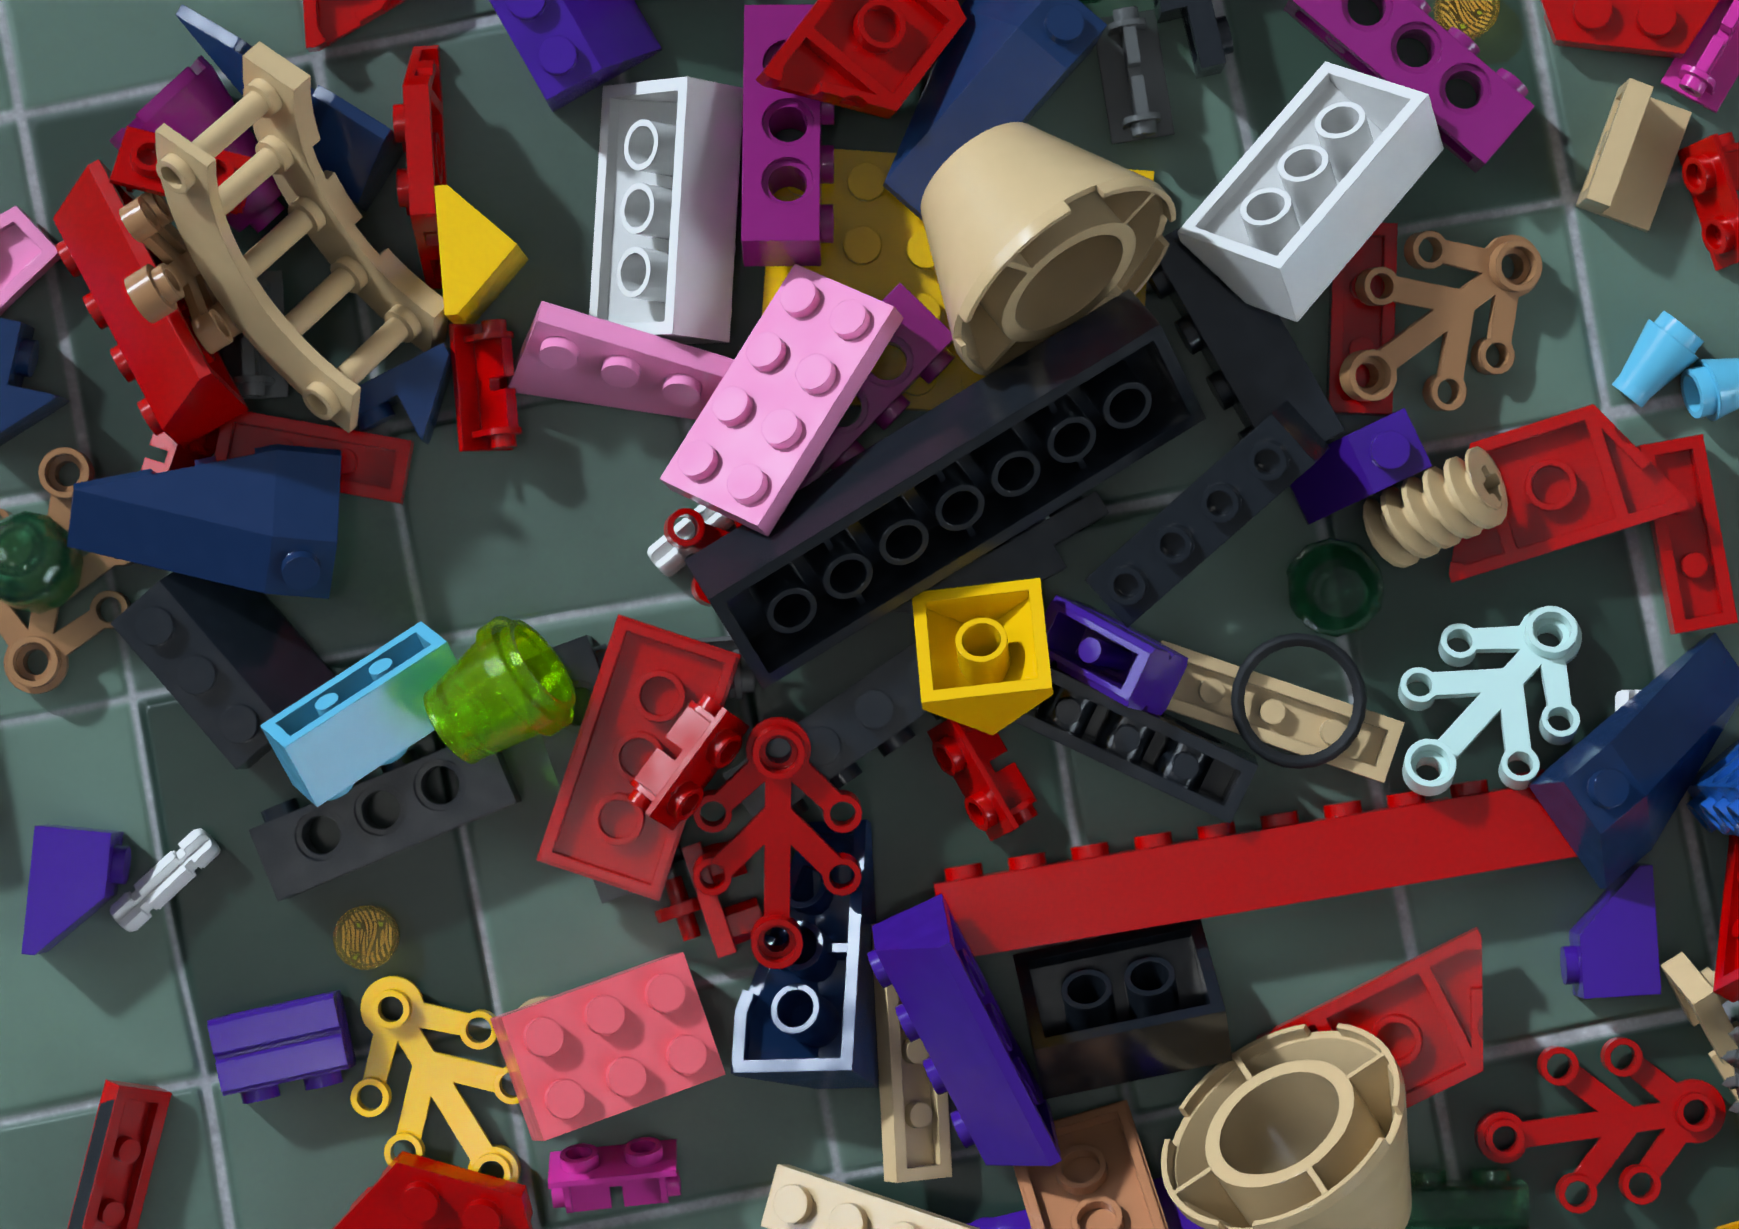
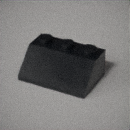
M172 572L158 581L110 623L236 770L249 769L272 749L260 727L261 724L336 676L266 594Z
M1201 919L1131 930L1013 955L1043 1100L1232 1061L1226 1009Z

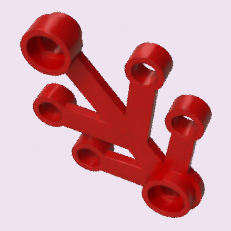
M771 717L758 723L750 732L746 742L748 760L717 790L704 791L701 804L693 813V817L697 826L703 831L709 833L720 832L730 824L732 810L764 782L765 807L717 853H705L696 860L693 866V882L696 888L705 895L715 896L722 894L730 886L732 875L764 845V916L758 919L752 928L751 948L754 957L759 963L768 968L782 969L796 962L803 949L802 930L798 922L790 916L791 845L822 875L825 887L835 895L846 896L853 893L859 887L862 878L860 865L856 858L848 853H837L791 807V781L823 809L825 823L835 832L848 833L857 828L862 820V807L860 800L854 793L848 790H838L809 761L811 754L810 739L805 729L799 723L785 717ZM782 738L788 741L791 746L789 753L782 758L770 756L766 751V746L772 739ZM715 801L720 803L725 808L724 815L716 821L705 819L701 815L700 810L707 802ZM838 802H848L854 807L855 812L850 819L838 821L831 816V808ZM712 864L718 865L724 870L725 875L717 883H707L700 876V872L704 867ZM837 865H847L852 868L854 875L850 881L839 884L830 878L831 870ZM780 927L787 931L789 937L782 945L774 946L765 940V933L771 928Z
M1614 1037L1609 1039L1601 1049L1600 1058L1604 1068L1616 1076H1629L1659 1101L1657 1103L1632 1106L1580 1067L1578 1058L1571 1050L1554 1045L1547 1047L1539 1055L1537 1061L1539 1074L1544 1080L1553 1085L1566 1087L1596 1111L1522 1121L1518 1116L1509 1111L1493 1110L1483 1115L1477 1122L1474 1140L1478 1150L1488 1159L1497 1163H1511L1519 1159L1527 1147L1598 1138L1574 1172L1561 1177L1555 1188V1195L1559 1204L1572 1213L1580 1214L1589 1211L1595 1205L1597 1185L1636 1133L1662 1129L1640 1163L1626 1167L1619 1177V1189L1622 1195L1635 1204L1645 1205L1653 1202L1660 1194V1177L1686 1143L1706 1142L1721 1130L1726 1117V1107L1720 1092L1711 1084L1699 1079H1686L1676 1083L1643 1058L1641 1048L1637 1043L1625 1037ZM1619 1045H1627L1632 1052L1631 1063L1622 1069L1615 1068L1611 1062L1612 1051ZM1555 1054H1564L1569 1062L1568 1071L1561 1077H1552L1547 1069L1549 1059ZM1692 1100H1700L1705 1108L1703 1118L1697 1123H1688L1684 1117V1108ZM1508 1126L1514 1131V1142L1507 1149H1497L1493 1144V1134L1498 1128ZM1637 1173H1646L1650 1178L1649 1190L1640 1196L1633 1195L1629 1189L1630 1179ZM1576 1181L1583 1182L1587 1188L1585 1200L1579 1204L1568 1203L1565 1196L1567 1187Z

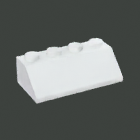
M1325 61L1177 231L1180 241L1246 304L1298 322L1443 151L1444 147L1429 94Z
M689 76L603 86L589 315L683 344L729 343L743 127V88Z

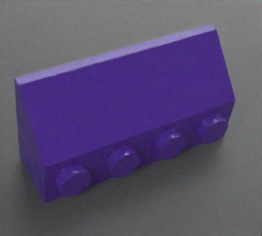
M489 0L552 112L662 51L660 44L635 0Z
M943 894L937 895L873 925L872 932L875 949L867 953L872 970L882 988L893 984L902 1004L895 1007L900 1024L910 1042L917 1039L922 1040L930 1056L923 1060L925 1071L936 1093L941 1095L948 1092L957 1110L951 1112L950 1116L964 1147L968 1148L976 1145L986 1165L1052 1166L1061 1162L1062 1157L1051 1107L1047 1099L1043 1100L1041 1087Z

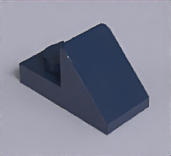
M0 318V446L69 402L68 399L58 395L22 388L24 377L31 378L35 372L39 357V341L33 339L35 328L22 322Z
M441 343L359 385L361 393L357 424L361 432L371 430L395 417L396 414L392 407L402 402L419 438L424 443L429 444L452 374L450 348Z

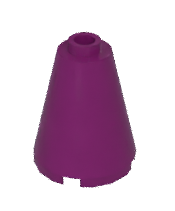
M200 55L190 67H186L135 114L136 118L127 126L155 133V130L165 123L192 142L234 106L235 103L212 64ZM122 127L109 140L118 152L126 127ZM248 128L224 150L253 157L256 154L255 146L258 142L250 128ZM272 175L248 195L243 214L238 213V215L230 213L229 217H226L231 228L240 233L250 225L258 234L285 209L283 204L277 199L282 193Z

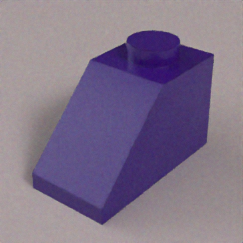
M1403 408L1328 444L1330 449L1289 487L1307 525L1409 478L1431 467L1432 464L1406 409Z
M51 824L35 825L21 954L37 955L51 950L117 895L118 884L127 883L131 866L130 846H122L123 831Z
M1635 863L1604 890L1569 930L1570 946L1561 947L1560 967L1564 985L1572 984L1573 995L1583 999L1661 994L1653 865Z

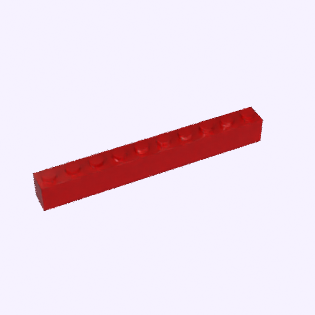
M1539 769L1537 777L1546 769ZM1531 771L1516 773V775H1526ZM1479 779L1451 784L1449 787L1451 797L1426 801L1425 796L1413 791L1386 795L1388 807L1363 811L1361 800H1352L1324 805V818L1299 821L1298 810L1260 816L1261 828L1236 832L1235 821H1232L1231 824L1225 821L1197 826V839L1173 842L1171 831L1133 837L1135 849L1110 853L1108 841L1075 846L1070 848L1071 860L1047 863L1045 852L1009 857L1007 858L1009 870L986 874L983 873L982 862L944 868L946 880L933 882L935 896L943 894L973 955L980 956L1578 856L1530 787L1523 790H1514L1509 787L1489 790L1487 779Z

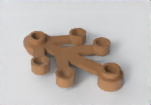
M145 192L120 208L119 215L131 236L136 241L142 242L163 262L157 267L147 264L124 279L127 293L140 314L148 322L154 324L177 310V301L184 298L192 319L193 331L202 346L210 354H214L232 343L233 338L242 332L210 290L195 265L179 231L171 224L174 218L163 196Z
M1432 230L1416 232L1409 236L1404 245V256L1411 267L1418 270L1437 268L1443 264L1478 273L1459 289L1399 277L1387 267H1373L1362 271L1356 279L1355 291L1360 301L1364 304L1381 306L1394 302L1429 309V311L1379 349L1359 350L1347 356L1341 365L1339 373L1340 384L1344 392L1350 398L1357 401H1379L1384 399L1393 391L1396 385L1397 368L1443 334L1437 373L1431 375L1425 381L1422 391L1423 399L1435 411H1453L1462 406L1467 396V387L1463 378L1474 311L1490 298L1491 305L1487 337L1479 339L1473 345L1471 362L1474 368L1484 375H1496L1507 372L1515 360V351L1511 342L1518 299L1532 291L1542 273L1540 253L1529 240L1522 236H1500L1493 239L1485 248L1445 240L1440 233ZM1423 239H1427L1433 247V255L1428 262L1424 261L1419 254V246ZM1505 256L1510 257L1514 263V272L1509 279L1502 272V260ZM1375 275L1380 276L1385 285L1384 293L1380 298L1375 297L1370 289L1371 280ZM1491 344L1497 347L1500 354L1499 361L1494 367L1486 359V352ZM1361 364L1365 365L1370 373L1369 382L1365 387L1359 386L1356 382V369ZM1444 380L1449 383L1452 390L1451 398L1447 403H1443L1438 396V387Z
M68 447L51 450L44 456L39 465L38 475L40 483L51 494L39 565L18 537V524L14 515L0 508V515L6 522V531L0 537V557L33 602L29 627H27L5 599L7 585L4 578L0 575V635L8 645L4 656V670L9 681L16 688L30 694L47 693L58 687L68 672V655L104 629H115L110 624L111 622H107L102 617L100 612L101 605L106 599L112 597L117 599L121 605V613L131 606L129 599L124 594L112 590L102 591L92 599L88 612L55 632L61 605L115 566L125 567L134 564V562L90 552L66 569L70 548L67 547L73 485L64 486L59 479V472L65 464L75 463L80 471V477L76 483L94 480V467L90 459L84 453ZM41 650L48 658V666L43 673L36 675L30 671L27 662L32 652Z

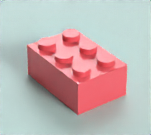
M684 952L657 958L490 1018L531 1139L534 1141H546L726 1075Z

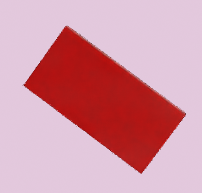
M618 614L536 860L660 901L687 819L680 821L673 831L644 813L645 811L628 799V796L634 790L630 783L657 747L674 760L682 752L681 748L665 736L685 711L691 700L698 703L705 693L725 708L742 655Z

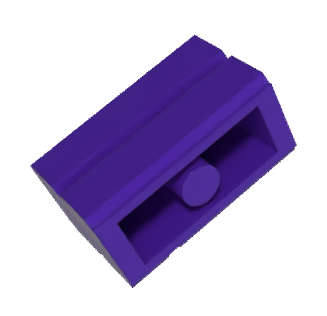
M1056 595L1051 600L1045 613L1050 665L1057 666V669L1128 708L1161 716L1166 711L1188 665V657L1130 626L1127 628L1123 622L1091 605Z
M340 990L207 1020L221 1092L223 1096L240 1093L242 1104L281 1096L278 1084L303 1079L305 1090L342 1083L341 1070L350 1069L356 1065L354 1047Z

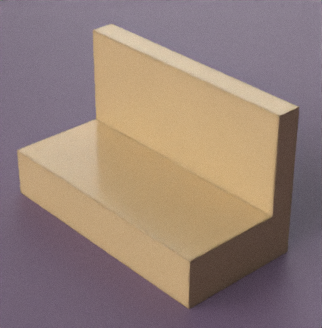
M1629 78L1617 90L1576 207L1648 232L1692 112L1652 98L1651 94L1654 86Z

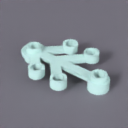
M1544 606L1529 612L1519 626L1472 628L1463 623H1455L1446 627L1442 632L1438 652L1441 659L1448 665L1454 667L1466 666L1474 660L1476 653H1516L1504 668L1432 672L1427 668L1414 667L1402 675L1398 688V697L1401 703L1410 710H1426L1433 705L1435 699L1476 697L1438 740L1422 739L1412 744L1407 750L1402 767V776L1406 785L1413 792L1423 796H1435L1446 791L1454 778L1457 766L1456 760L1499 713L1504 744V754L1498 768L1499 777L1503 784L1511 789L1523 790L1528 788V784L1537 778L1540 761L1537 754L1531 749L1524 685L1539 668L1546 700V707L1542 712L1538 725L1539 732L1545 741L1553 745H1564L1574 739L1580 725V715L1571 703L1566 664L1577 656L1582 643V632L1578 622L1568 611L1557 606ZM1543 633L1553 634L1558 638L1560 644L1555 647L1546 646L1539 642L1537 636ZM1453 638H1461L1469 644L1470 649L1464 652H1456L1448 646L1447 642ZM1412 682H1422L1429 688L1430 692L1424 696H1415L1410 693L1407 685ZM1552 716H1562L1568 720L1571 727L1563 731L1556 730L1549 724L1548 719ZM1514 760L1523 761L1529 766L1531 772L1522 776L1516 775L1511 772L1508 763ZM1423 765L1432 766L1438 771L1439 777L1431 781L1422 779L1417 774L1416 769Z

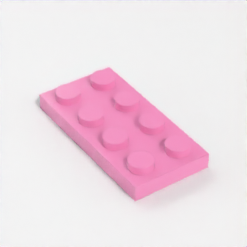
M794 264L661 475L660 480L670 490L765 536H769L903 321L902 315L894 306Z

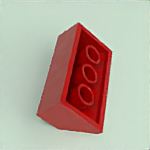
M98 159L87 165L53 217L63 238V241L57 243L55 247L71 275L76 278L82 274L90 290V293L84 295L82 299L95 323L101 330L107 327L110 328L118 344L110 349V354L119 371L129 383L135 379L137 380L145 396L144 399L137 402L144 420L156 436L165 432L183 448L249 409L219 352L210 354L196 337L184 298L177 301V310L154 324L148 322L133 304L125 288L124 279L147 264L157 267L163 262L142 242L136 241L126 229L119 215V209L130 203L135 197L131 192L126 191V187L109 183L112 172Z

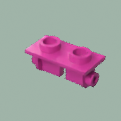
M1739 0L1719 1L1682 59L1674 58L1660 84L1714 113H1717L1739 76Z
M641 1137L633 1139L627 1144L602 1147L582 1143L571 1145L562 1151L550 1152L548 1189H551L553 1208L565 1207L567 1213L612 1208L610 1187L622 1186L625 1207L669 1203L670 1196L681 1195L680 1173L677 1170V1139L659 1140L653 1137Z

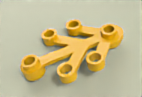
M387 976L372 983L365 991L360 1006L362 1020L365 1026L373 1033L363 1079L351 1091L350 1100L354 1110L364 1117H375L389 1107L392 1092L387 1084L398 1043L412 1064L397 1132L387 1141L384 1148V1157L387 1164L389 1165L396 1158L394 1146L399 1140L411 1142L416 1149V1155L425 1156V1145L422 1136L431 1098H433L471 1160L468 1169L481 1173L482 1165L485 1162L495 1161L504 1170L503 1179L517 1183L521 1175V1164L518 1156L505 1145L491 1143L455 1084L491 1091L495 1093L499 1100L506 1104H518L517 1096L507 1094L502 1087V1079L505 1074L509 1073L507 1066L500 1067L437 1052L422 1030L428 1029L460 1035L465 1045L472 1049L481 1050L489 1047L497 1040L490 1018L496 1016L492 1012L483 1009L468 1013L426 1003L420 989L412 981L404 977ZM386 997H395L401 1001L403 1014L400 1019L389 1020L383 1016L381 1004ZM483 1018L489 1022L491 1035L488 1040L477 1041L471 1037L468 1027L472 1019ZM373 1085L381 1091L382 1103L379 1107L368 1108L362 1103L360 1093L364 1086Z

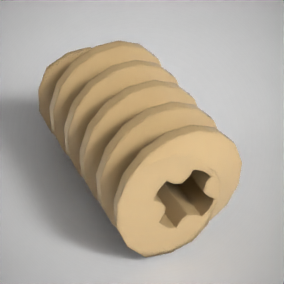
M1476 446L1466 451L1465 461L1457 456L1449 458L1445 461L1443 470L1434 466L1424 471L1422 480L1415 476L1405 479L1401 490L1394 486L1384 489L1380 496L1381 504L1375 499L1367 498L1363 505V520L1371 544L1381 557L1393 566L1406 568L1416 564L1420 558L1425 559L1438 554L1441 548L1447 549L1459 544L1462 538L1469 539L1479 535L1483 528L1491 529L1502 524L1507 515L1508 501L1506 488L1494 460L1484 449Z

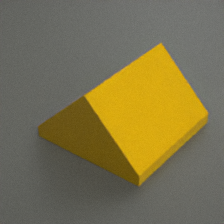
M448 185L434 186L444 315L453 324H475L529 259L516 242Z
M1040 578L928 590L912 598L920 695L923 710L994 735L1053 695Z

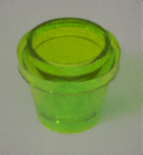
M496 616L477 630L476 641L424 693L423 700L429 720L443 742L460 759L470 764H476L484 758L540 734L554 736L573 721V706L576 702V694L571 678L562 661L549 643L533 627L521 620H511L504 616Z

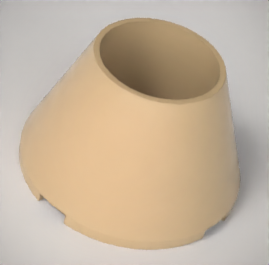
M1010 122L995 126L980 133L961 146L934 174L925 189L921 201V215L953 343L959 357L973 372L987 376L1126 290L1130 289L1136 295L1152 276L1169 247V242L1162 234L1167 219L1170 222L1176 220V209L1171 197L1155 181L1023 122Z
M1338 1023L1336 1027L1338 1031L1311 1032L1306 1024L1265 1035L1232 1053V1061L1217 1064L1195 1085L1178 1108L1184 1118L1175 1133L1173 1141L1171 1139H1164L1161 1155L1162 1178L1170 1198L1181 1213L1191 1222L1204 1229H1405L1412 1209L1406 1091L1401 1069L1384 1043L1373 1034L1348 1024Z

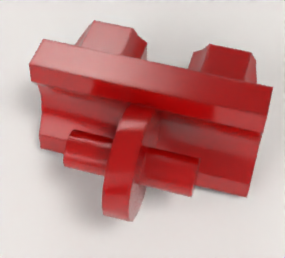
M702 841L681 848L692 882L693 866L696 860L705 853H717L727 842L714 843L703 847ZM746 863L732 875V878L748 873ZM714 864L707 865L700 872L701 878L707 883H717L725 875L724 870ZM682 875L668 879L665 888L671 905L658 909L654 913L658 923L676 918L683 942L701 936L694 914L695 911L701 909L718 958L736 953L738 950L737 944L751 939V931L754 924L763 917L757 897L723 907L720 895H705L696 888L694 882L693 885L697 896L689 899Z

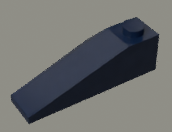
M965 0L960 7L967 19L938 56L883 187L923 221L921 215L922 197L928 183L942 164L961 146L988 129L1010 122L1027 123L1093 51L1107 24L1079 0Z
M182 4L175 15L243 96L242 56L252 46ZM318 85L316 90L311 88L313 113L321 138L313 146L317 160L323 172L328 170L336 173L354 205L367 212L404 153L402 143H396L394 132L389 127Z
M273 444L254 448L255 454L222 461H217L216 456L194 460L195 466L156 473L152 469L74 483L67 547L264 594L329 599L338 539L341 450Z
M1716 633L1706 635L1528 784L1600 889L1610 886L1652 850L1739 704V667Z
M863 819L853 831L838 833L831 830L825 821L807 822L837 853H848L856 858L861 869V883L857 890L849 895L838 896L831 893L825 887L822 875L796 850L790 865V916L798 922L802 930L803 949L796 962L786 968L772 969L759 963L749 990H742L734 1016L731 1074L738 1077L814 1089L878 1088L879 1070L874 973L867 953L872 951L871 924H876L871 823L867 819ZM837 865L831 870L829 876L834 882L843 884L852 879L854 871L847 865ZM774 927L770 935L765 934L764 938L769 944L778 946L787 941L789 934L783 928Z

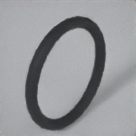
M1304 633L1279 635L1263 642L1253 650L1239 667L1232 685L1231 694L1234 723L1240 736L1250 749L1268 762L1281 767L1295 769L1320 766L1334 760L1348 749L1360 732L1365 719L1367 704L1364 680L1357 665L1347 652L1330 640ZM1294 646L1311 647L1326 653L1336 660L1346 672L1352 686L1354 699L1350 721L1340 738L1324 750L1302 756L1281 753L1262 742L1252 730L1246 717L1244 706L1245 688L1256 666L1269 654L1282 648Z

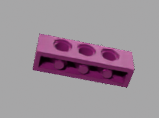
M1288 0L1283 10L1355 71L1429 94L1443 146L1475 173L1487 163L1535 107L1534 104L1525 98L1529 91L1516 76L1503 68H1499L1497 72L1493 71L1477 57L1480 49L1469 36L1455 27H1451L1446 31L1428 15L1432 9L1425 0H1371L1379 9L1380 19L1378 23L1370 26L1360 25L1350 17L1348 12V2L1350 0ZM1405 38H1413L1420 41L1428 53L1427 64L1421 67H1411L1404 64L1397 54V42ZM1453 79H1461L1468 82L1476 93L1475 106L1462 109L1451 104L1445 92L1446 83Z
M814 4L744 5L741 244L744 266H793L794 264L799 266H821V243H834V204H822V184H834V145H822V125H834L835 105L764 87L756 81L759 74ZM790 128L804 133L801 138L792 142L780 141L774 137L779 131ZM785 187H794L804 192L800 198L793 201H782L773 196L778 190Z
M900 282L882 301L894 306L904 318L888 345L895 346L903 352L906 358V368L899 377L892 380H882L870 372L856 395L862 406L859 418L849 426H837L798 490L825 475L830 469H835L866 450L858 440L875 423L883 430H886L910 405V402L903 396L909 387L919 377L930 384L955 358L947 349L953 343L951 331Z

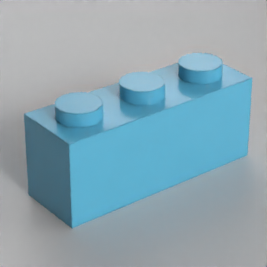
M420 621L267 720L260 727L292 785L316 807H319L326 801L335 800L347 794L353 788L355 782L379 766L391 764L400 759L407 752L408 747L434 730H441L452 725L463 711L478 701L448 642Z

